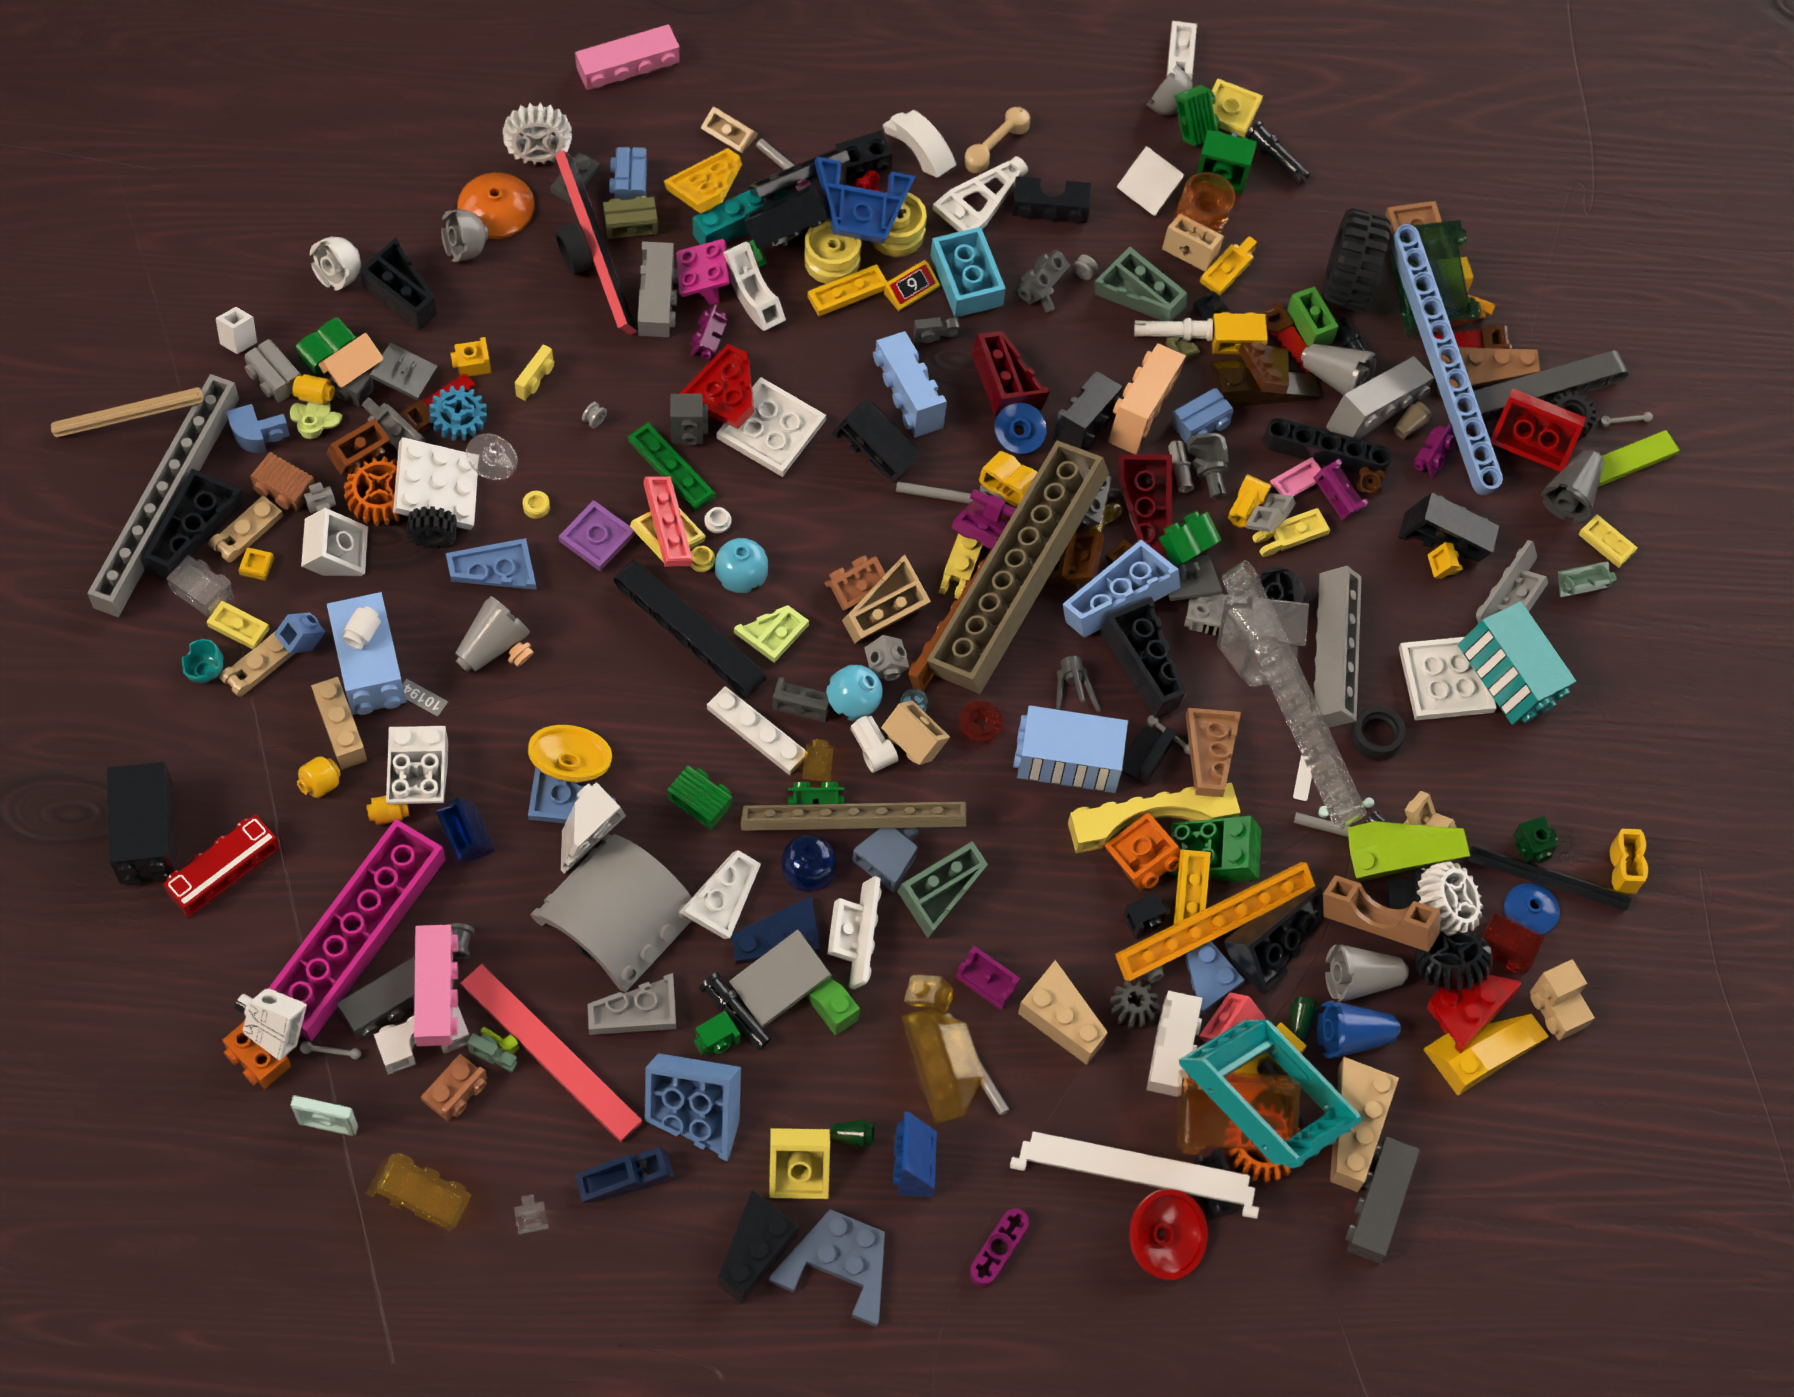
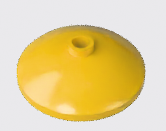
M553 725L545 727L531 737L528 745V755L532 763L547 776L560 781L574 783L590 781L603 775L611 765L612 751L607 742L596 733L578 726Z

